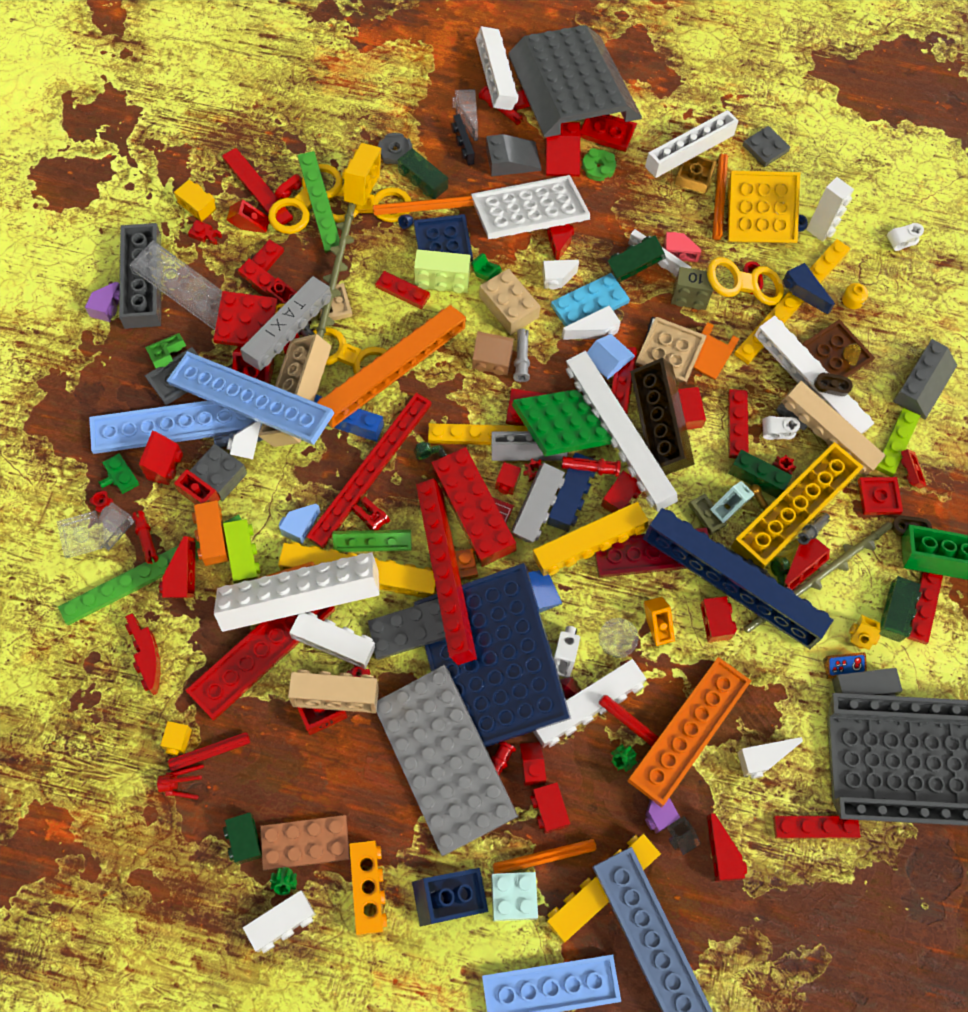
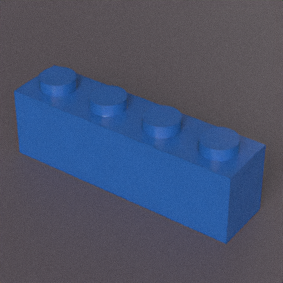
M316 395L314 402L317 403L322 396ZM358 409L334 428L377 442L384 427L383 416Z

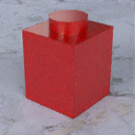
M504 462L497 477L495 489L502 494L513 495L521 476L522 468Z

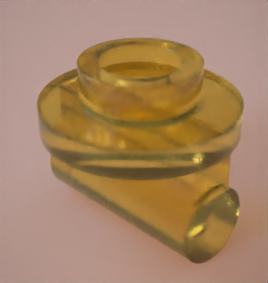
M853 343L845 347L843 357L849 361L850 365L856 366L861 354V347Z

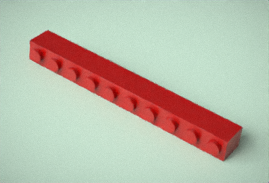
M433 478L416 484L449 657L457 665L476 660L477 656L442 488Z

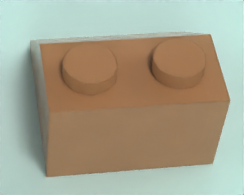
M477 331L472 368L481 372H493L496 375H508L514 338Z

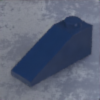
M805 263L787 271L783 282L785 287L794 296L825 314L831 312L835 305L834 301Z

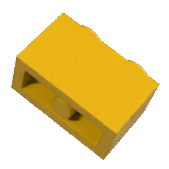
M191 180L186 181L174 191L177 203L201 222L216 210L214 197L210 193L204 192L199 184H194Z

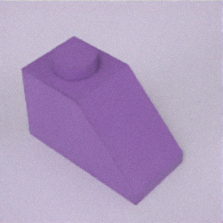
M670 798L662 808L651 799L649 800L645 821L650 830L658 833L681 820Z

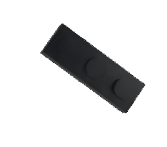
M460 114L453 115L451 128L452 132L456 133L457 145L461 146L462 158L466 160L467 165H473L475 153Z

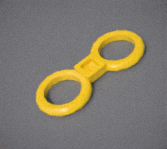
M318 164L320 172H327L336 180L333 188L326 191L328 199L332 198L342 188L343 179L341 173L335 167L328 164ZM303 177V189L295 198L280 199L269 209L268 219L270 225L276 231L284 234H293L300 232L308 224L310 218L309 210L312 206ZM285 206L297 207L303 214L302 219L296 225L284 226L276 220L278 210Z
M342 188L339 191V193L335 196H344V193H342ZM384 188L377 192L375 196L369 195L364 206L356 204L353 216L355 218L358 213H373V205L379 204L381 199L386 196H398L404 202H410L411 198L405 191L399 188ZM410 212L376 215V217L382 221L393 223L398 222V218L401 215L409 214ZM333 214L336 223L345 221V214Z
M716 257L710 261L707 267L708 281L719 295L734 297L740 291L753 293L755 298L768 306L776 305L782 300L784 295L782 280L771 268L759 266L751 274L741 272L731 260L725 257ZM717 265L726 267L732 273L734 278V287L732 289L724 288L718 282L715 275ZM759 274H764L773 281L776 289V294L773 298L761 292L758 286Z
M326 327L324 335L332 336L339 342L337 352L328 357L326 365H332L339 361L352 366L354 374H357L361 370L360 365L364 358L369 355L381 356L387 351L376 346L361 350L347 344L342 333L335 328Z

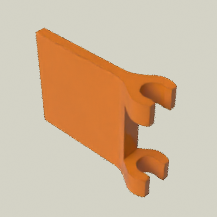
M708 322L701 333L706 335V339L693 369L716 380L737 346L739 338L733 335L729 344H725L710 336L714 325Z

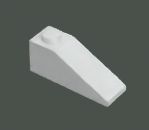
M607 306L564 327L562 338L563 340L600 339L609 334L614 336L618 332L621 322L611 307Z
M802 737L741 749L738 752L744 777L751 776V779L763 777V773L803 742Z

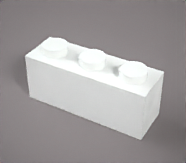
M300 890L244 926L243 929L255 952L262 951L265 953L275 946L274 942L281 938L284 941L294 934L293 930L301 925L304 928L312 923V917L316 914L304 892Z

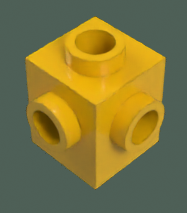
M861 615L857 624L853 623L849 630L851 642L860 649L870 650L872 645H876L880 639V623Z

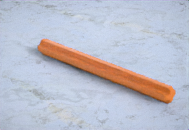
M722 153L718 157L712 234L714 240H721L723 234L728 155Z
M472 196L377 204L373 205V214L384 215L473 206L474 203Z

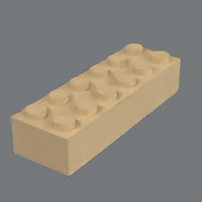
M318 334L290 341L275 386L314 402L329 357L331 345ZM262 424L258 435L273 447L301 442V439L265 424Z

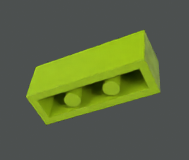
M247 519L223 523L234 584L258 578L257 574H261L259 562L255 563L254 555H257L256 544L251 543L250 536L254 535L252 524H248Z

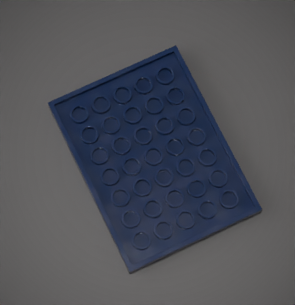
M522 563L463 584L462 589L477 659L457 665L449 657L446 639L425 645V650L431 672L443 665L447 667L484 746L487 747L570 720L571 715L526 564ZM435 594L413 602L414 606L438 599V596Z

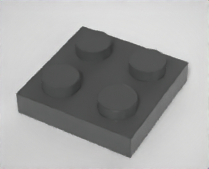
M769 125L743 142V146L764 167L789 152L791 148Z

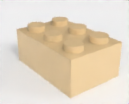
M510 269L480 285L479 298L510 335L539 318L541 306Z

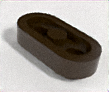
M824 372L820 373L814 380V386L818 391L832 395L846 396L853 388L852 381L840 375Z
M902 515L892 522V530L899 536H903L909 524L932 528L931 523L927 519Z

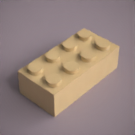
M297 670V672H291L288 698L293 707L376 713L379 687L377 678H374L372 675L352 677V674L340 673V676L331 675L330 672L326 671L311 674L308 670Z

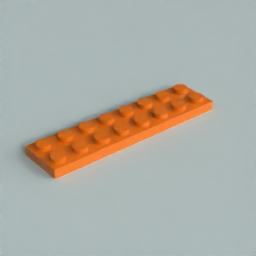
M718 657L627 782L662 808L749 686L751 680Z

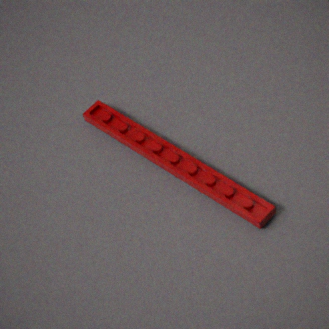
M415 393L306 536L308 540L322 549L326 546L333 536V531H337L351 513L352 507L357 505L431 407V401Z

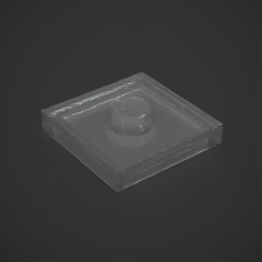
M96 511L57 521L65 558L105 548Z

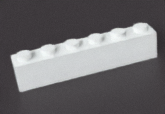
M481 26L476 37V43L493 108L512 110L518 102V94L516 93L515 82H513L512 71L509 67V60L506 57L503 39L499 29Z
M728 110L648 152L646 169L655 178L734 136L738 120Z
M631 659L566 700L571 715L570 720L533 731L543 748L547 745L552 747L560 741L559 737L562 735H571L581 723L583 725L590 723L594 719L593 716L600 713L602 715L607 712L599 704V700L603 695H608L619 704L627 699L626 695L633 691L635 694L644 688L643 684L646 681V677L635 661Z

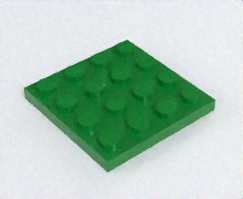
M577 389L513 400V408L544 456L611 444L612 437L601 426V421L592 413V408L584 401L582 394Z

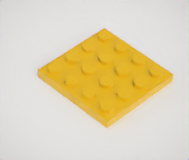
M730 171L727 242L796 244L798 242L800 172Z

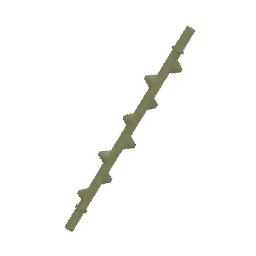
M350 202L345 214V221L336 225L337 228L342 230L339 246L330 248V251L336 255L332 274L323 277V280L329 283L331 300L321 308L322 314L319 326L316 329L317 334L322 339L326 333V326H332L335 323L329 317L333 298L341 296V292L336 289L339 272L347 271L348 269L342 262L346 244L354 242V238L349 236L351 222L354 219L353 214L356 204Z
M886 522L855 546L844 544L845 553L829 565L824 563L818 568L819 572L793 589L795 595L799 597L810 588L821 590L820 580L837 568L848 571L847 561L864 548L874 551L876 549L874 541L880 539V536L893 527L892 523ZM757 615L754 620L743 628L746 633H750L760 624L765 623L766 620Z

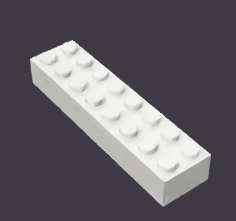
M370 552L349 558H341L332 562L320 563L315 566L302 567L272 576H264L255 580L243 581L238 584L225 585L217 588L214 615L223 632L379 596V570L373 553Z

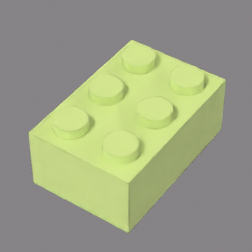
M417 250L414 266L415 285L424 290L434 289L438 291L468 293L470 255Z

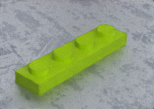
M905 408L901 410L883 449V453L886 456L875 468L876 470L893 477L902 459L901 451L906 450L920 415Z

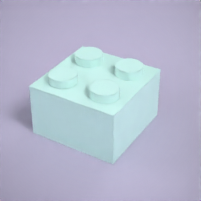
M536 872L491 875L493 922L538 919Z

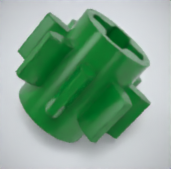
M621 744L611 752L613 755L611 762L617 770L624 768L627 772L638 763L635 760L637 753H635L631 746L624 747Z
M287 867L278 868L277 874L271 873L270 889H274L278 895L289 894L290 889H296L297 874Z

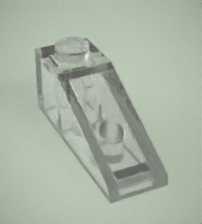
M475 89L455 90V97H452V107L456 108V115L460 114L464 127L474 141H478Z

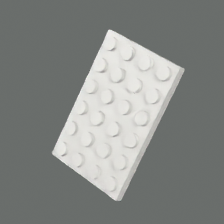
M570 175L471 194L474 207L488 239L590 220V212Z

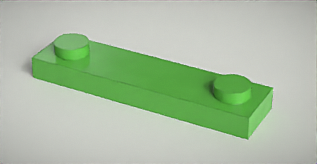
M411 530L333 531V549L339 552L408 551L412 549Z

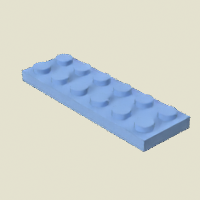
M613 955L482 976L487 1012H562L621 1002Z

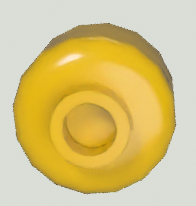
M860 283L850 284L842 295L843 304L850 309L861 308L868 297L867 288Z

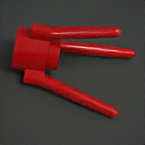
M201 764L175 772H167L166 775H159L157 779L158 792H165L166 796L198 799V795L174 791V789H177L178 782L202 779L201 775L177 778V776L202 769L204 765Z

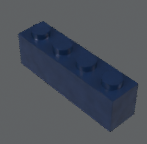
M576 452L573 458L595 460ZM567 470L564 484L558 492L557 499L548 517V525L569 532L571 526L575 527L578 519L576 512L577 510L581 511L585 501L582 499L583 494H588L591 486L588 483L590 477L594 478L596 472Z

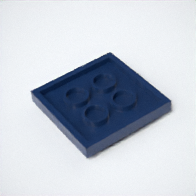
M465 214L414 220L418 250L470 255V262L473 261Z

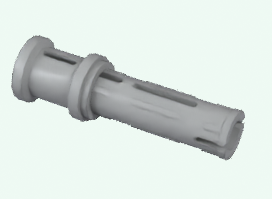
M524 328L517 331V358L514 361L516 369L513 375V379L517 382H526L530 379L528 374V367L530 366L528 359L529 331Z

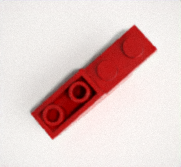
M250 258L238 269V274L251 283V287L265 297L277 298V305L286 304L297 293L280 278L277 277L275 279Z
M131 613L125 616L128 622L125 624L129 635L133 634L135 638L133 645L138 652L133 655L135 658L133 665L137 673H141L144 678L141 680L145 691L149 690L155 695L158 693L161 674L157 643L150 628L142 629L137 618Z

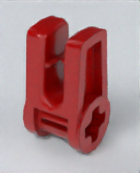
M366 496L362 498L361 502L371 515L367 514L358 505L352 507L353 512L370 530H379L384 524L390 522L387 514L373 504Z

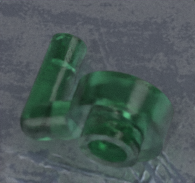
M420 442L414 449V454L419 460L426 459L433 453H438L440 458L447 456L442 445L431 446L430 443Z
M775 557L771 561V571L777 576V583L784 587L785 576L789 572L790 563L786 557Z

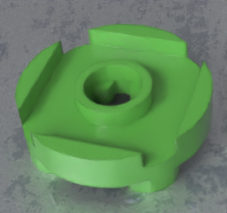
M592 148L583 158L582 169L586 172L588 178L595 181H604L605 178L612 177L615 172V155L605 150Z

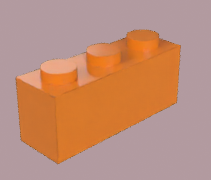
M218 500L194 505L195 512H192L194 524H197L198 529L194 532L196 541L200 543V548H197L199 560H203L205 566L228 562L229 557L222 511Z

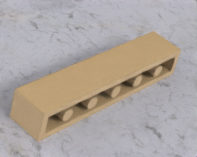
M802 381L798 382L781 400V403L784 404L787 410L792 411L802 423L813 430L814 434L827 442L829 447L834 442L837 443L864 466L859 472L864 476L872 472L886 456Z

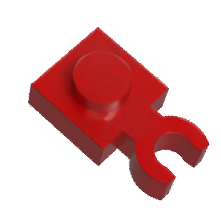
M196 220L188 231L189 237L203 243L208 239L211 244L217 245V239L214 237L222 238L219 230H213L211 225Z

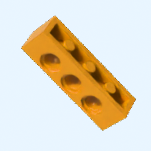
M376 841L350 843L356 935L384 933L383 927H387V915L382 913L381 904H385L384 890L380 891V882L384 881L383 869L378 868V859H382L381 846H377ZM364 860H371L373 862V866L369 871L361 869V864ZM366 882H372L375 885L374 891L370 894L363 892V885ZM369 904H373L377 908L375 915L371 917L366 916L364 912L365 907Z

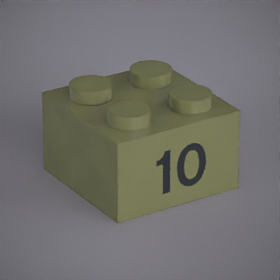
M680 267L673 286L671 304L679 307L685 306L697 310H706L713 292V288L708 281L707 271Z

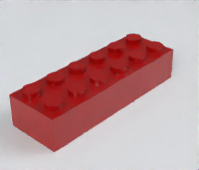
M462 448L431 462L433 472L481 567L516 552V542L467 448Z

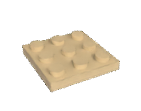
M656 317L635 365L641 367L663 357L673 365L676 381L686 385L705 342L706 335Z

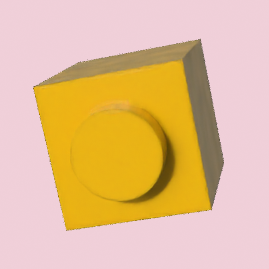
M168 721L160 746L166 750L165 753L178 756V753L185 754L192 729L188 725Z

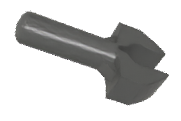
M783 403L776 409L779 417L796 418L800 422V429L805 430L808 427L792 411L787 410Z

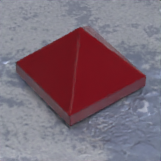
M573 676L560 679L565 699L577 694Z

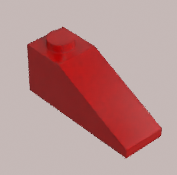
M816 538L811 539L806 545L799 544L784 582V587L791 590L795 589L829 560L830 549Z
M709 814L707 816V825L715 882L744 879L745 874H747L746 862L743 861L741 853L716 814Z

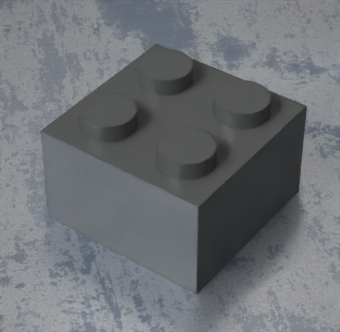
M216 444L190 470V472L214 488L222 502L247 475L244 464Z

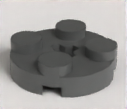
M389 133L385 135L382 141H379L378 147L381 148V158L385 164H401L409 161L412 154V143L409 138H405L401 133Z

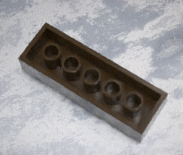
M662 357L630 371L645 444L664 474L668 475L695 465L673 365Z

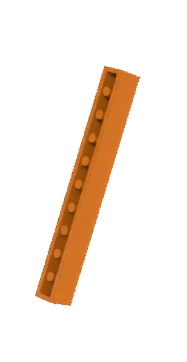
M449 305L436 316L428 319L421 327L416 328L409 336L402 338L394 347H390L383 355L376 357L372 363L363 367L353 377H349L345 383L334 388L326 397L319 399L318 404L331 408L334 411V415L328 422V425L334 428L465 329L466 316L452 305Z

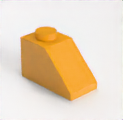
M663 597L644 601L646 620L655 645L659 646L674 642L675 636L670 605Z

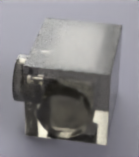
M682 816L666 827L671 836L668 839L674 850L679 849L683 855L701 844L696 831L685 816Z

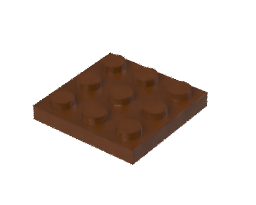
M840 319L802 343L828 373L847 378L875 359Z

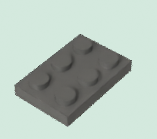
M193 347L173 358V361L167 366L158 367L145 375L147 381L165 405L187 393L170 385L167 379L187 351L198 355Z

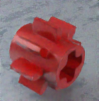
M787 455L782 458L777 456L772 464L790 475L796 469V466L793 465L794 459L787 457Z
M531 459L529 465L524 464V468L527 470L523 472V476L528 475V482L534 480L537 471L532 473V470L539 469L541 460L534 461Z

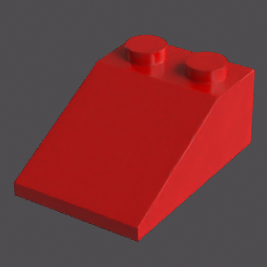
M580 122L561 123V135L545 137L546 176L570 175L571 177H580Z
M183 536L162 577V581L159 583V592L162 594V598H195L196 538Z

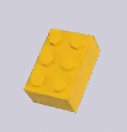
M361 143L359 148L355 149L354 157L350 158L347 169L344 168L342 173V179H344L342 187L344 201L361 206L365 205L380 177V147Z

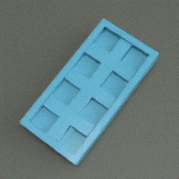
M612 273L551 301V307L566 327L607 306H610L614 311L628 304L630 299Z

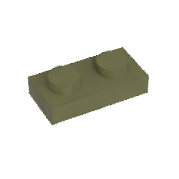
M706 494L699 496L688 504L702 525L707 528L710 535L727 525L726 522L722 523L710 510L714 505Z

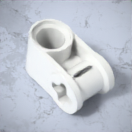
M912 223L888 232L887 238L893 249L899 251L916 245L919 242V237L924 232V228L918 223Z
M768 416L762 419L763 438L767 440L793 439L800 428V422L794 417Z

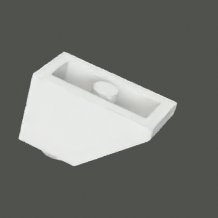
M579 260L544 261L542 269L544 289L562 288L577 273Z
M254 421L233 434V438H229L227 449L230 450L229 454L253 459L261 423Z

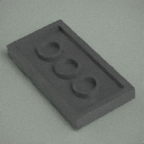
M438 599L368 620L371 638L373 639L372 642L375 643V657L378 660L446 639Z

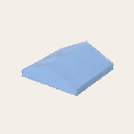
M612 334L596 340L587 352L598 371L607 380L635 357Z

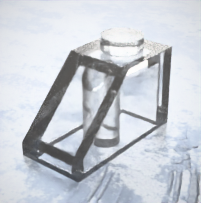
M113 502L106 506L99 516L100 542L107 551L115 545L134 523L130 514Z

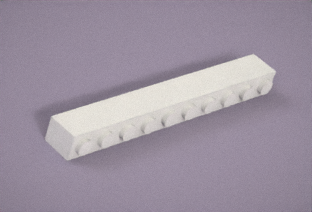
M584 351L567 360L568 368L566 372L569 378H574L576 389L578 392L582 391L584 401L592 407V413L601 421V426L612 437L611 445L619 450L618 455L623 463L626 462L629 466L627 469L631 477H636L639 490L646 493V500L649 506H654L656 511L659 512L661 508H666L678 502L677 492L587 352Z

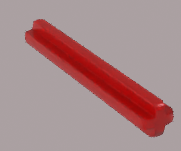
M608 695L601 697L599 704L651 747L659 738L656 734Z
M247 732L171 758L168 760L169 768L171 771H175L250 744V737Z

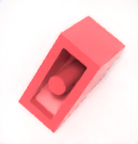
M666 232L664 239L665 250L682 261L698 262L701 249L684 233Z

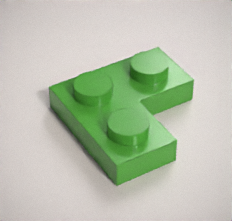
M180 333L145 348L155 368L165 367L172 362L170 353L178 352L186 345Z

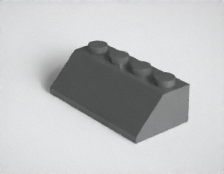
M931 339L893 402L920 415L921 418L926 420L957 367V363L949 348Z

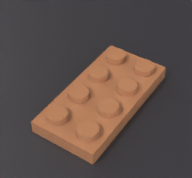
M346 815L261 826L264 871L282 867L290 868L350 860Z

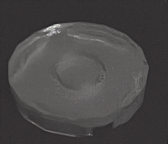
M613 618L605 622L600 629L598 637L603 651L616 658L632 654L639 640L638 631L635 626L622 618Z

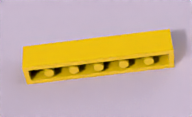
M635 502L533 549V558L543 576L547 574L554 575L560 568L565 566L571 567L582 558L588 559L599 550L605 551L616 542L622 543L628 540L629 536L642 534L646 531L649 520L639 503Z
M644 834L640 837L635 835L627 842L629 847L633 848L643 870L661 855ZM619 849L614 855L621 852L622 850ZM597 876L593 880L588 877L580 885L582 890L575 895L572 892L563 900L566 904L560 910L556 906L547 915L549 917V920L546 922L562 943H565L609 902Z

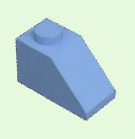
M313 504L288 512L287 516L283 517L279 523L281 535L299 544H303L321 513L319 505Z

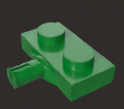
M120 454L102 462L108 473L107 478L98 481L102 489L113 483L124 494L139 486L138 480Z

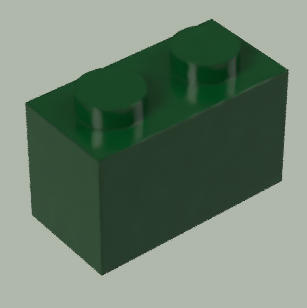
M246 813L226 819V826L223 827V832L226 840L229 839L231 847L228 848L230 860H234V863L239 865L262 858L254 816L251 813Z

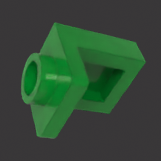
M481 253L471 262L476 277L486 281L502 272L501 267L489 262L484 253Z

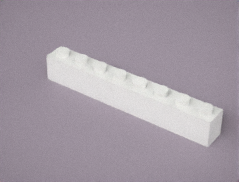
M774 316L758 328L754 336L797 383L800 381L805 383L861 434L865 433L874 424L871 417L849 395H832L820 392L815 388L814 380L820 373L828 372L809 353L808 349L797 340L796 336L785 327L781 320Z

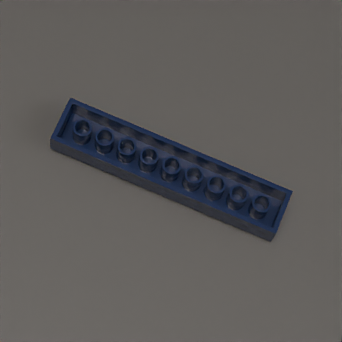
M661 508L649 525L643 540L808 649L814 647L823 638L832 624L833 619L829 617L828 613L818 610L808 600L801 599L790 588L781 586L773 577L766 576L756 566L749 565L743 561L741 556L732 554L726 550L724 545L711 540L706 533L697 531L689 522L677 518L672 511Z

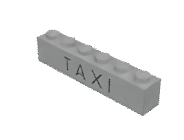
M312 276L240 349L243 360L259 371L268 366L272 358L276 354L281 353L284 346L289 341H292L301 329L306 327L308 321L315 317L324 305L330 302V287Z

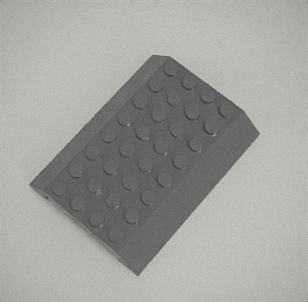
M587 25L524 36L508 53L544 138L561 135V123L618 112H621L625 122L642 119L601 36Z
M832 693L827 716L832 802L840 819L968 826V700Z

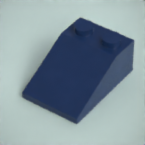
M480 868L423 878L412 882L420 927L489 912Z

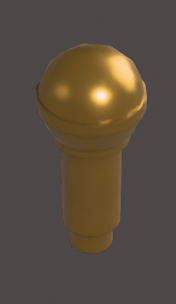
M757 484L751 485L749 489L754 493L753 497L765 511L768 508V504L762 495L761 487Z

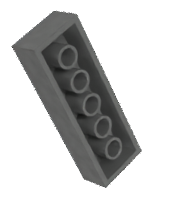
M157 223L121 225L119 318L125 329L161 326V233Z

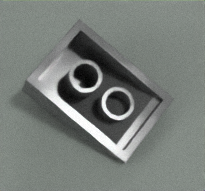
M504 134L486 137V152L491 177L541 171L535 141Z

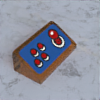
M865 652L831 655L823 659L827 679L835 678L841 674L867 671Z

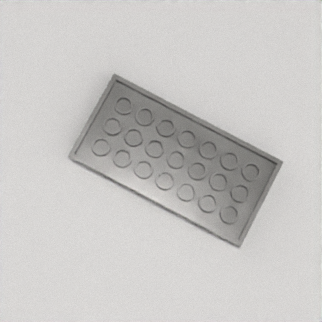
M445 665L377 701L376 712L441 856H445L519 817Z

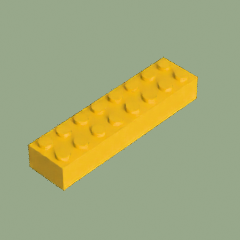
M834 442L735 539L731 548L740 556L746 559L750 558L754 564L764 569L803 530L804 526L809 524L859 474L864 466Z

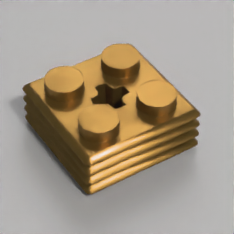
M695 156L682 163L678 168L674 184L696 192L707 193L716 161Z

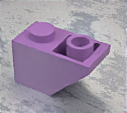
M114 282L91 293L85 306L89 317L108 322L111 321L117 312L120 284Z

